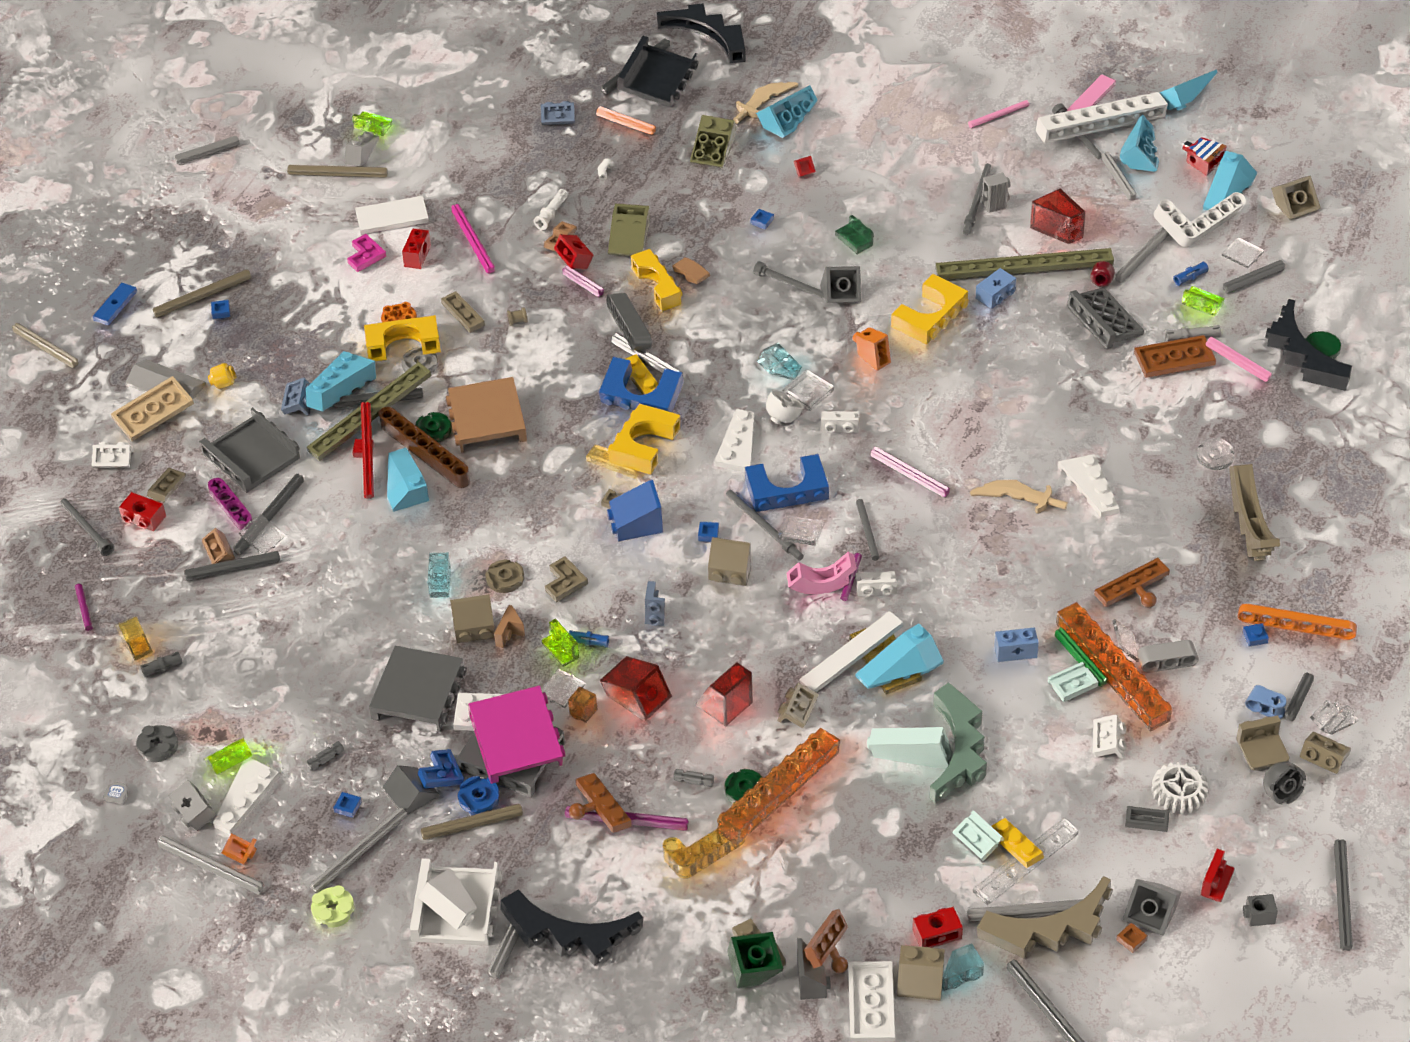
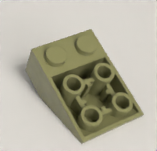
M702 115L690 162L723 168L734 143L737 131L735 121Z
M615 204L612 214L608 254L631 256L644 251L650 225L649 206Z

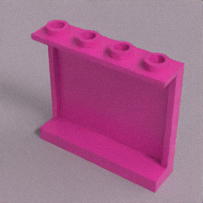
M540 685L468 703V713L491 784L499 782V776L556 761H558L559 766L563 765V757H566L563 745H559V732L557 727L554 728L552 724L554 721L553 713L547 709V695L545 692L542 693Z

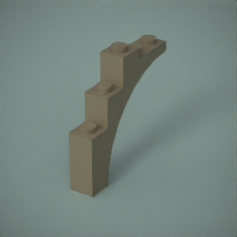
M1253 464L1230 466L1234 513L1238 512L1241 535L1246 536L1248 557H1254V561L1266 560V556L1272 555L1271 551H1275L1274 547L1280 546V538H1276L1270 532L1263 517L1255 485Z
M1103 876L1095 889L1082 901L1067 910L1050 916L1013 918L986 910L977 927V938L1025 959L1028 952L1031 953L1036 943L1058 952L1061 945L1065 946L1069 936L1091 945L1094 938L1098 939L1102 932L1100 916L1104 909V906H1102L1104 901H1108L1113 892L1111 879Z

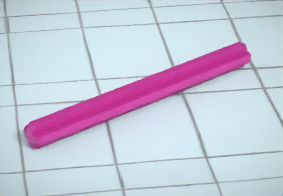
M459 204L452 205V213L486 273H493L495 266Z

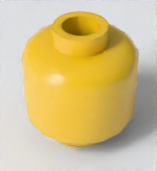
M227 363L212 367L210 375H208L210 384L218 389L233 385L237 378L233 366Z

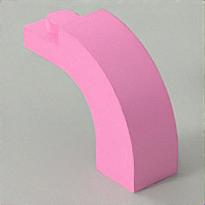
M847 552L834 564L825 568H812L799 562L787 572L788 586L804 594H823L841 589L850 583L849 575L857 569L855 556L853 553Z

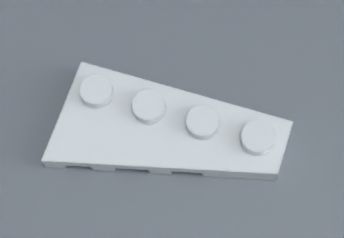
M736 409L715 458V466L745 472L746 466H751L754 412Z
M1095 454L1058 461V467L1061 471H1065L1067 478L1071 482L1073 481L1076 484L1077 490L1086 496L1087 502L1100 517L1119 513V506Z
M246 756L213 821L214 827L229 835L233 834L279 779V772Z

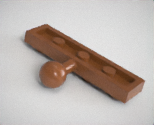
M1156 558L1095 589L1094 595L1105 607H1108L1136 592L1141 597L1142 605L1146 608H1151L1155 606L1157 598L1155 594L1146 592L1143 588L1168 576L1170 569L1159 558Z
M595 773L576 778V786L589 803L585 805L580 803L572 804L569 808L571 818L579 820L584 817L585 813L595 810L612 833L632 827L631 819Z
M840 909L834 910L829 914L804 949L806 958L811 962L813 968L822 966L830 954L832 958L831 968L838 974L844 973L848 969L847 959L840 956L836 948V944L849 928Z

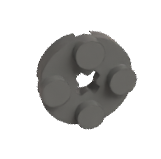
M148 725L142 729V733L138 736L136 747L138 753L146 761L162 762L166 760L165 757L175 754L178 748V739L174 729L170 726ZM157 741L162 742V743H158L157 746H154V743H155V742H157Z

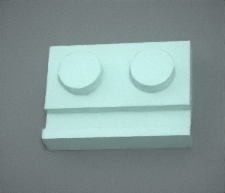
M1083 662L1048 677V683L1053 686L1054 691L1063 702L1098 687L1097 679L1088 668H1085Z
M973 810L972 814L968 818L966 817L952 833L984 861L1004 838Z

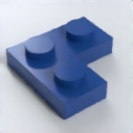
M451 749L432 751L430 758L434 766L419 768L418 776L424 789L461 785L464 781V777Z

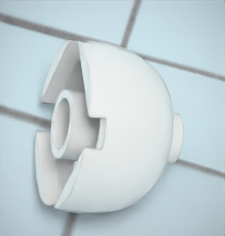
M773 389L766 400V410L771 416V420L777 424H781V422L791 423L800 416L804 405L795 397L789 398L786 396L787 393Z

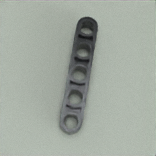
M626 293L608 294L606 297L608 310L631 350L651 349V335Z

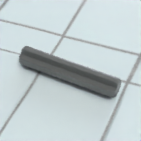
M1308 672L1303 674L1285 711L1284 718L1286 720H1295L1314 681L1313 674Z

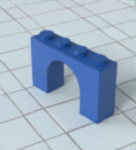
M617 357L612 358L599 390V397L602 403L608 406H619L626 410H635L640 403L673 412L684 384L682 372L665 368L656 389L648 394L636 395L626 389L632 373L631 361Z
M819 454L800 457V471L803 481L790 488H781L773 485L767 478L763 464L746 466L745 481L754 510L760 512L828 500L829 485Z

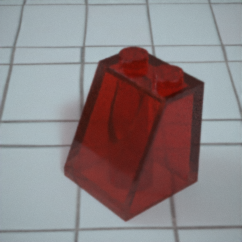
M1059 188L1032 201L1030 228L1064 243L1071 244L1079 241L1084 236L1086 211Z
M629 656L623 658L600 679L601 685L609 698L644 721L650 718L672 697L658 665Z
M736 662L707 688L696 702V706L726 727L753 703L752 672Z

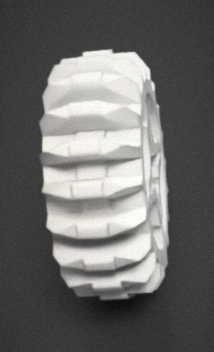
M1178 761L1176 765H1173L1171 762L1168 767L1163 765L1161 770H1157L1152 780L1154 800H1158L1159 806L1164 805L1165 810L1172 809L1173 814L1176 811H1180L1181 814L1184 811L1191 813L1193 809L1198 811L1200 805L1203 806L1208 797L1209 785L1206 776L1202 775V770L1196 771L1195 765L1189 767L1188 763L1181 765Z

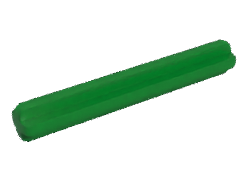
M1064 628L1057 629L1055 637L1078 663H1084L1085 668H1088L1097 679L1099 687L1106 685L1108 678Z

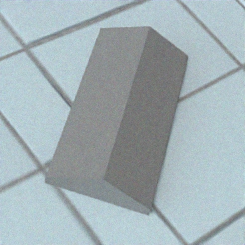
M146 359L133 365L125 384L147 392L173 376L189 396L194 399L204 388L206 382Z

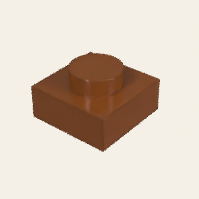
M1130 923L1117 935L1116 941L1134 953L1147 941L1148 935Z

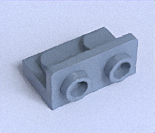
M546 102L541 104L542 125L575 124L574 102Z
M305 377L286 384L281 411L284 414L296 412L297 410H301L305 415L310 414L311 408L307 407L306 388L311 383Z
M648 581L645 595V624L664 626L665 598L659 597V590H656V582Z

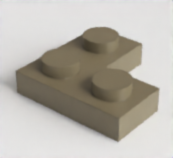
M564 556L549 565L550 571L557 579L545 585V591L557 603L586 586L588 579Z

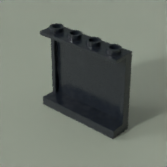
M643 35L618 76L617 89L673 107L675 102L679 101L681 91H685L687 81L691 80L693 70H696L698 67V53H695L693 58L690 59L648 45L649 37Z

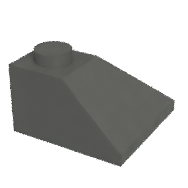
M1136 879L1122 920L1163 936L1175 913L1182 892L1163 884Z
M797 938L800 1000L827 998V989H831L830 976H826L823 964L820 967L813 968L805 955L804 949L807 944L802 938Z

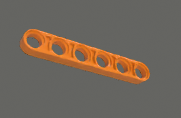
M1242 604L1238 610V619L1250 624L1263 623L1264 626L1346 640L1355 638L1357 633L1356 623L1349 620L1253 604ZM1242 612H1249L1251 615H1246ZM1263 615H1268L1272 618H1265ZM1303 622H1309V623H1312V624H1311V625H1306V624H1304ZM1324 625H1328V626H1331L1332 628H1325V627H1323V626H1324Z

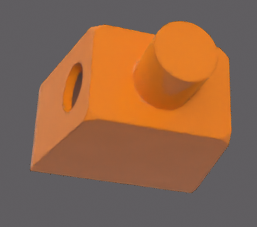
M869 327L853 335L852 339L857 343L859 357L878 371L891 363L887 334Z

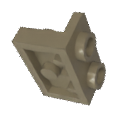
M799 682L794 688L790 687L784 696L786 702H783L778 709L780 715L777 721L781 723L786 718L803 728L810 717L819 694Z
M1313 731L1305 739L1300 758L1337 774L1340 771L1342 762L1349 756L1351 748Z

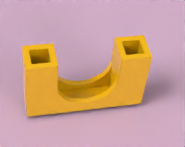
M932 274L923 283L922 297L942 307L941 310L926 314L901 304L891 314L892 328L926 345L931 340H934L937 334L942 329H945L948 323L955 319L958 313L965 309L969 303L967 290L935 274Z
M436 315L364 325L368 359L374 361L387 360L386 347L400 339L419 341L422 345L423 355L441 352Z
M639 403L637 408L631 412L629 420L625 421L621 432L617 433L613 444L609 445L607 451L609 463L651 475L658 464V449L639 444L634 439L641 435L651 434L673 440L680 430V415Z

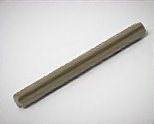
M288 165L287 168L289 175L386 178L388 175L386 167Z
M248 269L158 305L153 308V313L156 317H160L251 279V274Z

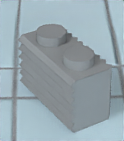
M1003 172L983 177L982 204L987 212L990 213L991 211L1006 208L1007 201L1010 200L1008 188L1011 184L1009 178Z

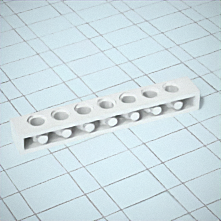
M1159 92L1043 116L1037 120L1036 132L1044 143L1136 124L1141 115H1144L1148 121L1165 117L1168 103Z

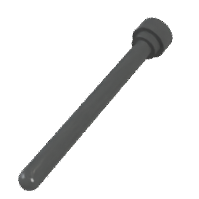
M1062 103L1055 105L1052 109L1053 114L1067 111V108ZM1086 135L1077 136L1097 159L1102 158L1101 152Z
M758 261L754 266L753 274L760 277L767 275L825 299L822 290L768 269L766 263Z
M63 498L60 501L61 505L97 543V550L103 556L110 555L115 548L113 543L108 539H103L67 499Z

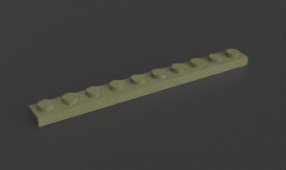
M1111 248L941 262L936 263L935 269L937 276L947 280L990 276L999 268L1009 274L1087 268L1093 267L1100 261H1106L1114 265V257Z

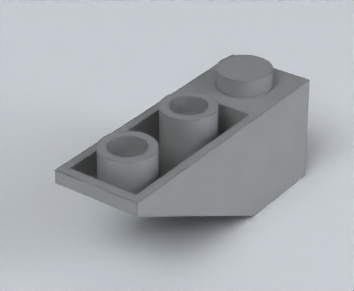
M364 132L346 143L345 164L362 166L367 163L379 136L374 135L373 132Z

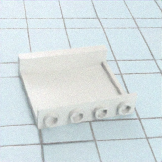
M422 858L410 924L412 942L489 946L490 937L494 936L492 920L497 917L495 901H499L500 889L497 887L498 883H502V871H499L498 862H494L493 869L435 867L431 865L430 859ZM449 868L455 873L477 906L473 913L475 917L468 926L463 925L459 929H455L418 898L428 881Z

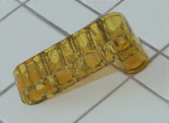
M739 819L730 820L687 848L678 838L669 837L663 842L664 861L677 876L688 879L744 844L745 824Z

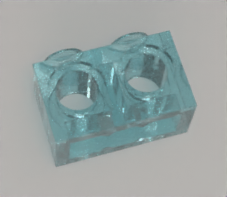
M449 552L429 553L427 581L430 598L449 597L451 577Z

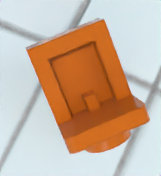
M231 833L221 854L244 865L248 858H253L257 850L254 847L257 840L253 838L251 842H248Z

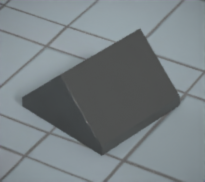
M860 266L825 267L820 288L826 303L861 302Z
M397 765L382 788L398 809L402 807L407 814H410L439 797V793L435 788L424 789L418 776L419 769L417 767Z

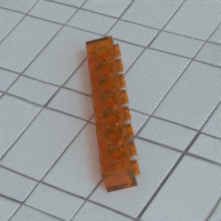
M1075 602L1057 611L1056 625L1059 628H1064L1108 678L1107 682L1150 732L1170 722L1172 714L1170 703L1165 701L1160 696L1158 690L1150 685L1145 675L1135 668L1134 663L1125 657L1119 647H1116L1110 636L1105 634L1100 629L1099 624L1091 619L1085 608H1082Z
M822 728L818 729L815 733H811L803 744H799L795 751L790 755H786L783 761L777 767L774 766L767 776L760 778L757 784L752 789H748L741 799L736 800L726 812H722L717 819V833L738 845L838 755L840 739Z

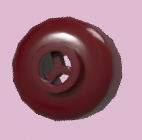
M1097 262L1090 274L1092 283L1098 287L1109 286L1113 281L1115 269L1109 262Z

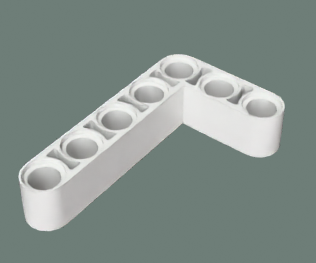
M1235 192L1191 222L1173 202L1164 199L1154 211V217L1179 245L1189 247L1238 214L1246 199L1243 194Z

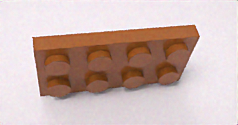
M1205 335L1134 348V354L1145 378L1216 365V358L1212 350L1206 346L1207 340Z

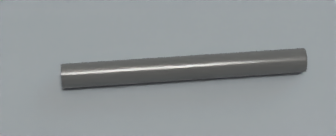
M863 499L856 500V505L872 560L876 561L880 557Z

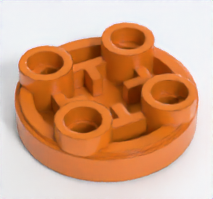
M402 302L392 306L386 305L383 307L381 315L382 322L417 318L416 311L409 302Z

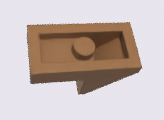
M508 605L494 633L496 647L504 648L506 641L510 640L512 634L525 637L524 624L512 605Z

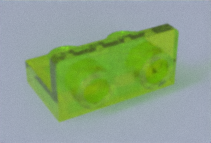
M364 111L360 115L353 114L352 116L354 129L373 132L380 136H384L393 124L390 118Z
M1191 286L1189 290L1186 289L1183 292L1182 304L1215 317L1223 306L1225 298Z
M556 618L550 621L549 636L542 639L541 642L560 665L565 667L580 658L578 642Z
M241 738L203 758L207 766L211 765L215 774L218 775L252 756V753L244 738Z

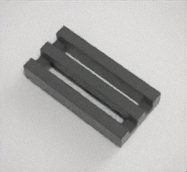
M1127 806L1125 827L1168 832L1169 811Z

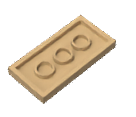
M172 376L111 413V417L133 442L190 407L194 402Z

